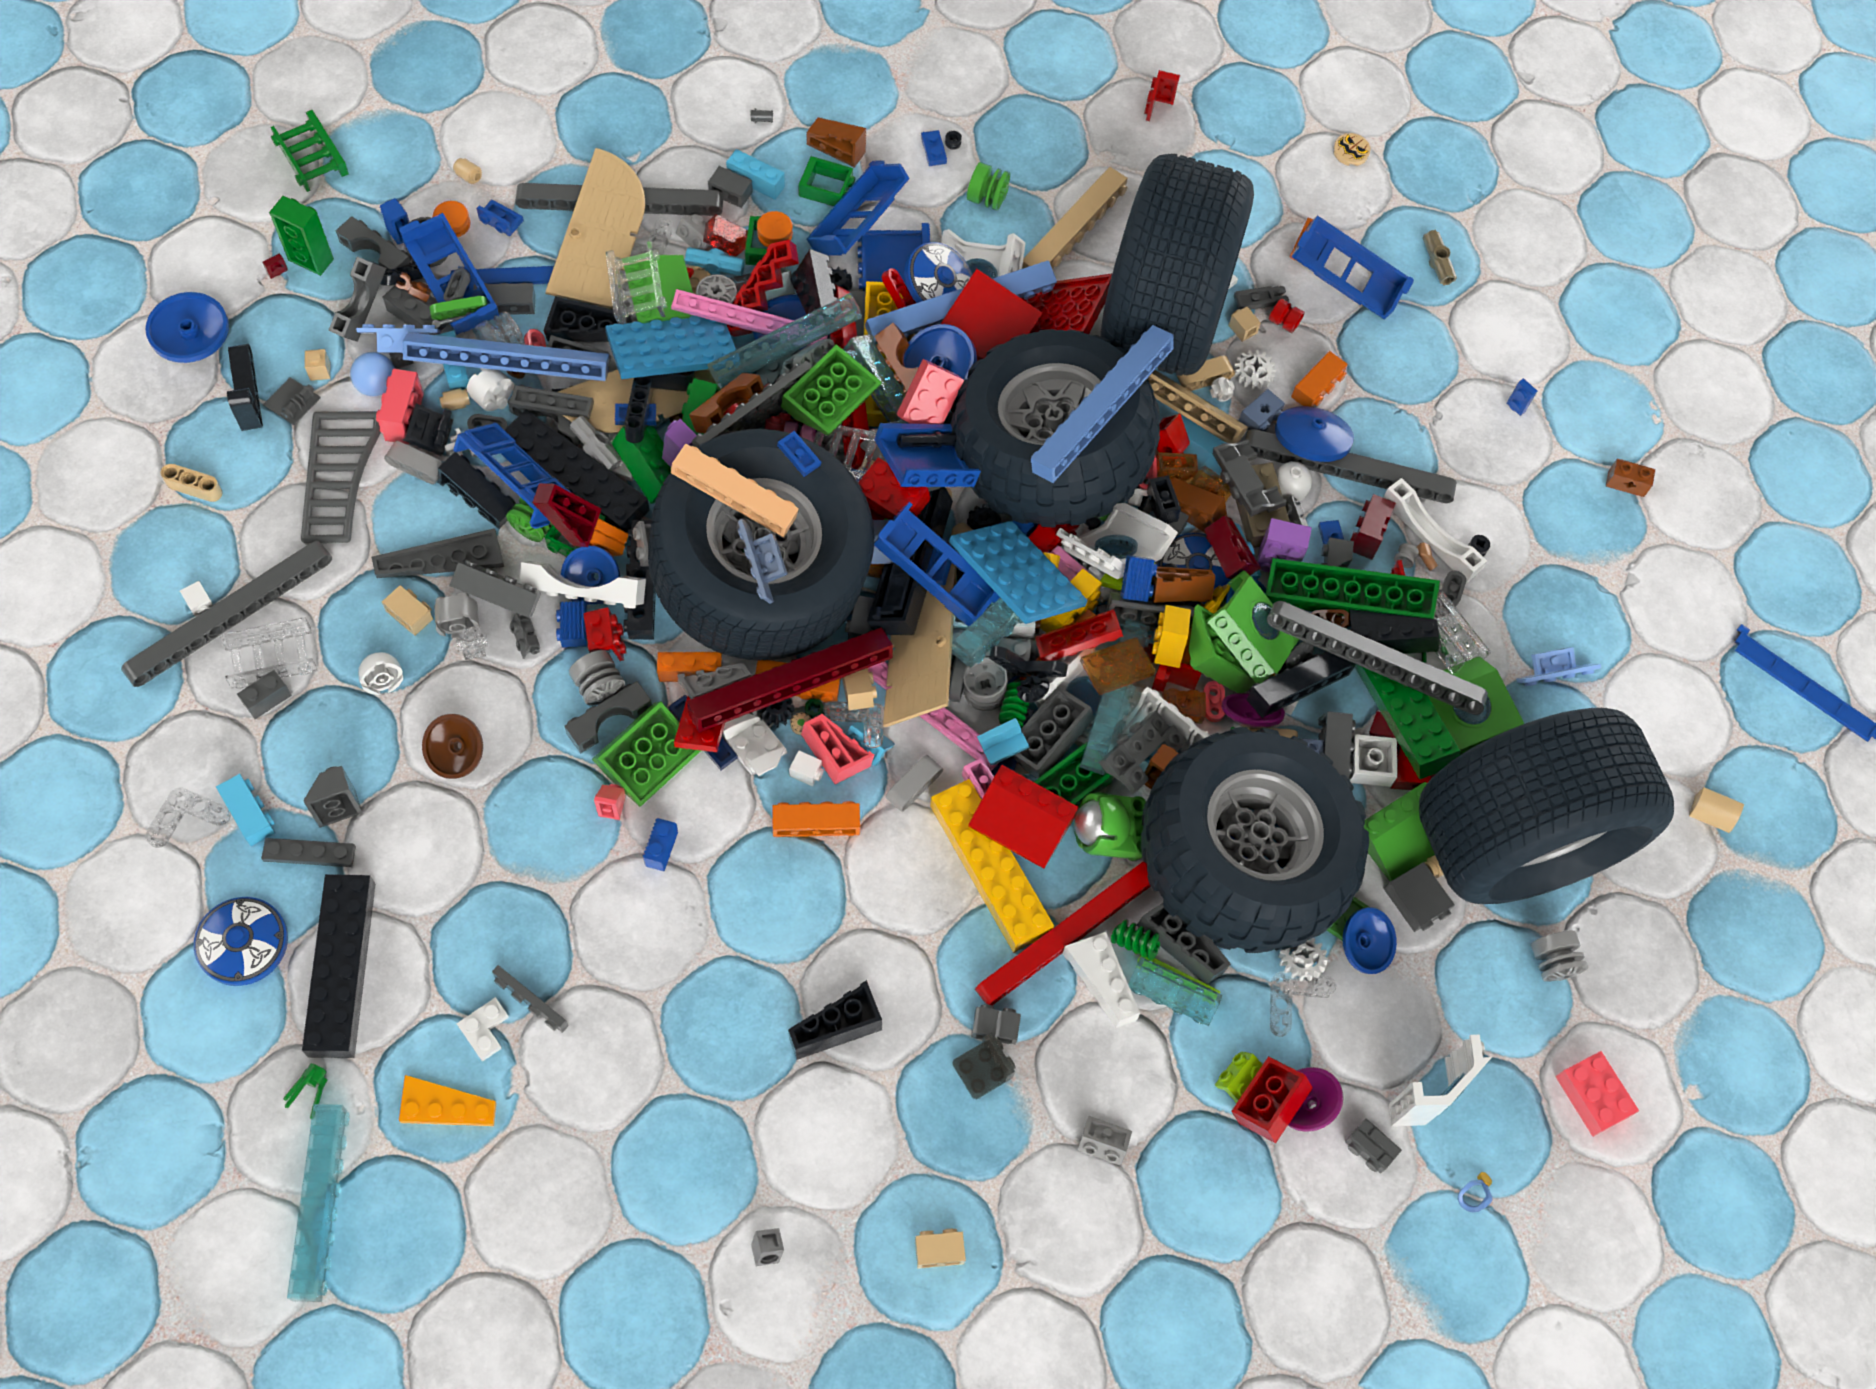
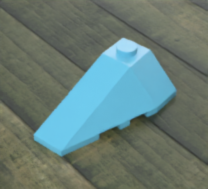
M1181 415L1190 441L1189 446L1183 451L1187 459L1186 462L1191 467V473L1194 478L1209 490L1222 480L1220 475L1222 469L1212 454L1213 448L1225 442Z

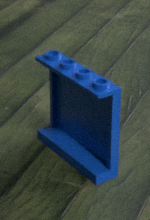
M922 223L921 230H868L864 236H861L857 240V242H861V246H858V258H862V262H858V274H862V278H859V289L866 291V281L883 282L882 274L890 268L898 271L906 285L904 276L906 260L918 246L930 242L929 223Z
M880 423L874 440L901 487H975L981 470L968 469L969 467L964 460L960 461L955 446L899 448L897 445V436L899 434H933L934 432L948 434L952 432L951 424Z

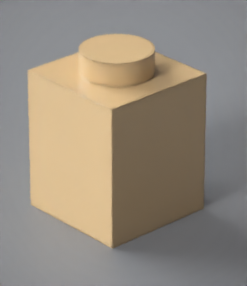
M1245 307L1241 310L1237 309L1232 313L1229 327L1243 342L1258 333L1261 322L1248 307Z
M325 349L305 351V369L310 381L330 379V360Z

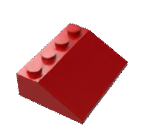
M1001 765L970 820L968 827L1045 869L1074 820L1078 806Z

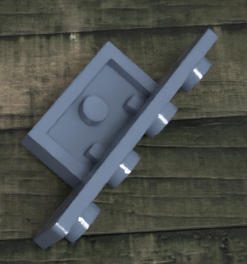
M743 519L738 520L740 526L738 533L746 545L744 552L752 564L750 571L753 578L757 579V593L761 599H764L769 604L773 603L774 600L768 583L788 575L776 537L771 533L754 541L749 524Z

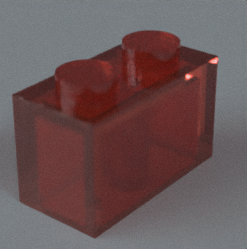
M715 214L706 222L703 242L726 252L728 255L737 257L746 248L748 230Z

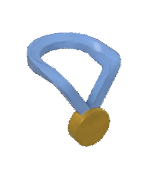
M1481 1172L1477 1176L1478 1180H1472L1467 1183L1458 1194V1202L1466 1211L1479 1212L1492 1202V1195L1489 1190L1492 1180L1485 1172ZM1475 1185H1482L1486 1194L1484 1200L1477 1206L1468 1205L1463 1199L1464 1193Z

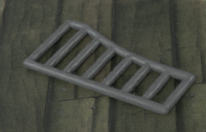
M377 411L313 413L301 541L303 543H312L314 541H320L321 543H348L351 541L353 515L359 483L369 456L381 434L379 422L376 421ZM374 419L373 428L320 429L321 420ZM319 437H370L366 446H318ZM317 454H361L358 463L317 464ZM355 471L352 481H315L316 472ZM314 489H349L348 499H313ZM312 507H346L345 516L311 517ZM344 525L342 535H310V526Z

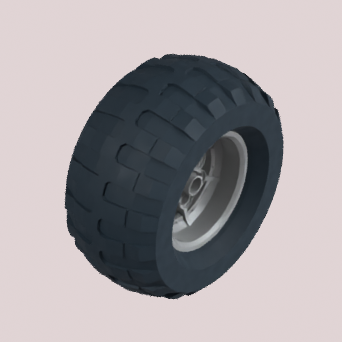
M1046 329L1030 334L1018 335L1004 344H998L987 351L984 359L976 361L968 370V379L964 380L956 396L951 420V433H956L957 436L955 451L960 461L964 460L969 467L968 469L981 470L975 487L971 488L979 498L984 499L988 503L989 508L998 514L1007 513L1011 515L1013 521L1023 524L1031 522L1041 524V527H1056V525L1064 524L1074 526L1086 523V520L1095 516L1101 518L1111 513L1116 504L1125 503L1134 495L1135 489L1139 484L1143 483L1150 470L1160 439L1159 406L1148 378L1054 483L1032 473L1031 457L1034 452L1039 451L1046 439L1051 437L1056 432L1058 426L1068 419L1070 413L1079 407L1084 397H1088L1095 385L1100 383L1105 378L1107 372L1117 365L1118 360L1128 353L1125 349L1114 347L1111 345L1110 340L1098 335L1086 334L1084 331Z
M1247 727L1233 728L1222 734L1215 733L1190 745L1187 750L1177 754L1154 783L1142 814L1141 849L1143 862L1147 863V877L1153 891H1159L1163 897L1164 903L1162 905L1172 917L1178 915L1188 924L1186 929L1197 937L1205 935L1213 939L1214 945L1228 950L1242 948L1245 953H1262L1274 949L1277 951L1296 947L1313 937L1321 935L1331 927L1348 909L1355 894L1359 891L1364 877L1369 848V832L1364 829V820L1366 818L1362 802L1355 800L1352 792L1354 787L1347 776L1340 775L1332 766L1334 762L1323 752L1318 754L1313 749L1307 747L1308 742L1295 736L1291 738L1280 736L1278 730L1261 728L1255 732L1250 731ZM1218 821L1223 829L1216 830ZM1277 861H1287L1285 868L1281 869Z

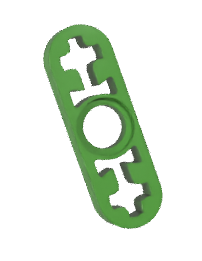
M475 296L435 303L430 306L431 318L434 320H444L463 316L468 312L474 313L488 305V301L484 296Z

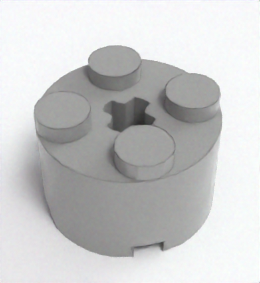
M460 592L456 596L436 598L434 608L436 631L438 634L446 637L445 633L452 634V638H462L474 634L476 628L479 629L478 605L474 599L469 597L468 593Z

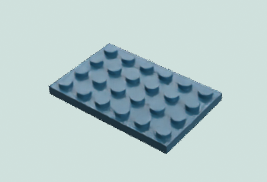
M693 315L685 319L674 317L667 321L655 319L649 323L633 322L605 326L606 335L621 379L740 366L739 355L728 327L724 323Z
M1012 521L952 535L949 543L1025 624L1085 607L1088 602L1068 578L1055 567Z

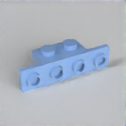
M362 324V328H357L358 333H377L378 353H403V339L408 332L441 334L439 329H435V325H423V329H417L415 325H403V328H395V325L383 324L382 328H375L373 324Z
M1573 647L1531 654L1535 675L1516 678L1518 683H1524V686L1536 685L1538 680L1552 682L1556 681V677L1562 676L1563 679L1576 677L1575 673L1582 672V675L1593 674L1595 669L1601 668V664H1587L1576 667Z

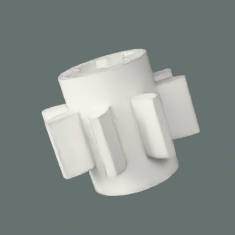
M1220 377L1213 381L1212 389L1209 391L1212 398L1224 402L1232 397L1235 387L1232 381H1228L1225 377Z

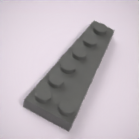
M495 528L371 557L376 578L455 572L458 562L465 561L466 559L484 568L504 567Z

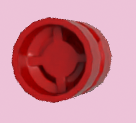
M1281 298L1273 308L1269 320L1276 325L1282 324L1283 329L1293 333L1303 319L1305 311L1298 307L1292 308L1291 303Z

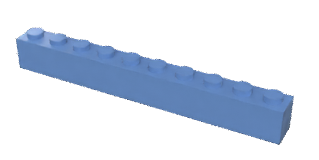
M1049 260L993 278V280L1018 297L1024 298V300L1034 297L1039 292L1045 294L1052 291L1057 283ZM964 288L867 319L865 327L872 346L875 347L878 344L874 336L892 323H895L901 329L906 339L908 335L914 333L916 335L927 327L941 324Z
M1154 325L1148 331H1145L1139 341L1130 347L1129 352L1118 360L1117 365L1107 372L1105 378L1095 385L1089 396L1084 397L1079 407L1070 413L1068 419L1058 426L1056 432L1051 437L1046 439L1039 451L1034 452L1031 457L1032 473L1054 483L1173 350V334Z
M410 332L403 339V360L606 381L609 373V354Z

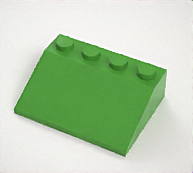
M639 255L623 260L638 322L649 323L655 319L667 321L674 317L685 319L693 316L671 310L676 289L693 293L683 255Z
M836 344L783 395L781 408L797 421L829 436L882 382Z
M1196 605L1189 644L1192 668L1205 674L1206 677L1212 678L1217 683L1226 686L1231 691L1233 690L1236 693L1249 691L1256 683L1207 623L1206 620L1213 613L1200 605Z
M660 701L653 703L593 757L592 760L612 782L624 788L625 794L641 807L701 750L677 748L674 746L679 721Z
M1426 782L1364 820V829L1369 832L1368 854L1390 882L1435 855L1419 817V798L1427 784Z

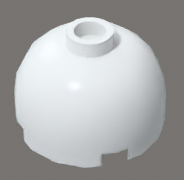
M1293 461L1284 463L1277 468L1275 472L1282 497L1287 499L1290 495H1293V498H1296L1297 501L1303 500L1312 487V475L1309 469L1304 464Z
M379 652L371 654L363 659L359 666V681L363 690L370 694L380 695V691L388 689L389 693L396 689L403 681V671L399 662L388 653Z

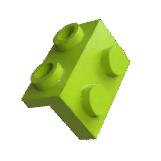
M1241 1051L1233 1057L1232 1063L1220 1074L1215 1086L1218 1089L1225 1090L1237 1103L1263 1064L1254 1054Z

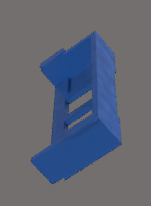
M884 160L870 162L865 172L807 237L806 240L812 249L825 255L842 256V254H846L861 236H864L895 200V195L910 179L901 163L885 164ZM864 201H880L872 211H857ZM850 218H865L857 229H841Z
M443 213L422 223L413 221L400 227L399 231L402 240L438 303L446 302L441 286L449 283L453 273L436 280L428 265L455 252L465 266L464 269L470 273L471 279L477 287L476 290L463 295L464 298L475 296L487 298L488 305L450 323L456 335L462 332L465 333L499 316L497 305Z
M1318 215L1307 226L1291 256L1313 271L1314 275L1359 305L1362 304L1384 320L1395 310L1402 294H1407L1414 282L1412 277H1408ZM1334 247L1351 258L1341 277H1338L1324 267ZM1356 262L1372 272L1363 292L1346 282Z
M497 423L466 430L464 433L458 434L453 451L460 452L470 449L534 510L530 520L532 528L537 529L550 524V521L532 503L539 483L556 484L569 491L556 478H552ZM501 453L512 465L503 467L492 455ZM520 471L530 483L522 485L510 473Z
M909 502L879 532L874 546L896 565L900 566L969 627L978 621L991 602L997 603L1000 597L959 553L909 511L913 505ZM924 540L928 541L942 554L927 574L910 560V557ZM946 559L964 573L949 593L932 579Z

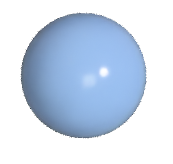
M368 352L355 359L350 369V378L352 384L360 393L367 396H379L386 393L387 378L391 376L392 370L395 367L385 355L377 352Z

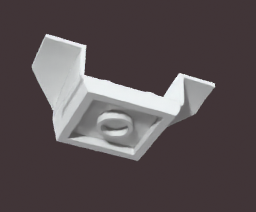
M746 714L725 723L723 730L725 740L751 775L756 773L760 776L776 768L781 757L787 754L784 745L766 723L760 720V717Z

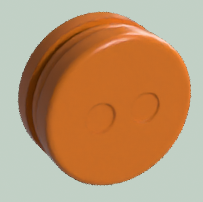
M445 201L434 209L433 217L443 213L457 238L469 230V213L462 203Z
M779 211L763 214L757 222V236L760 243L765 247H769L771 243L792 240L793 225L791 219Z

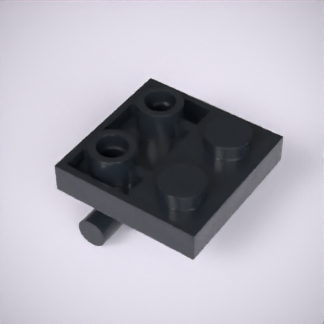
M416 403L413 406L403 440L442 456L454 421L451 419L452 411L445 409L442 415Z

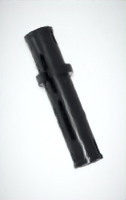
M934 432L933 434H899L897 436V445L899 448L955 446L957 436L956 433L943 434L940 432Z

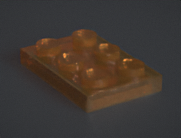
M1137 637L1082 656L1080 659L1083 668L1099 695L1154 676L1156 673Z

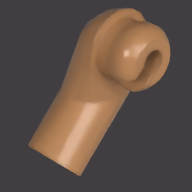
M1424 542L1420 543L1416 547L1419 551V556L1429 571H1431L1438 564L1432 557L1430 545Z

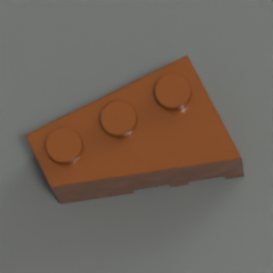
M818 117L807 131V145L855 168L866 153V128Z
M1172 478L1171 483L1181 511L1189 515L1188 523L1206 534L1204 529L1221 517L1227 516L1224 497L1177 478Z
M1157 567L1156 576H1152L1151 584L1154 585L1152 599L1154 603L1178 601L1205 602L1206 600H1212L1215 574L1212 570Z

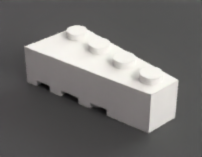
M1104 932L1066 945L1062 953L1063 956L1071 963L1073 970L1087 985V989L1097 999L1100 1007L1113 1025L1117 1028L1137 1021L1140 1015L1139 1009L1107 933Z

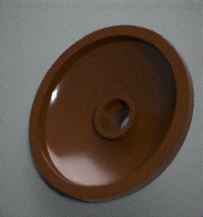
M446 714L433 720L427 727L422 740V753L425 762L434 773L443 778L457 779L473 772L480 763L483 754V739L476 724L469 718L459 714ZM459 742L461 743V746H462L461 749L458 748V743H459Z

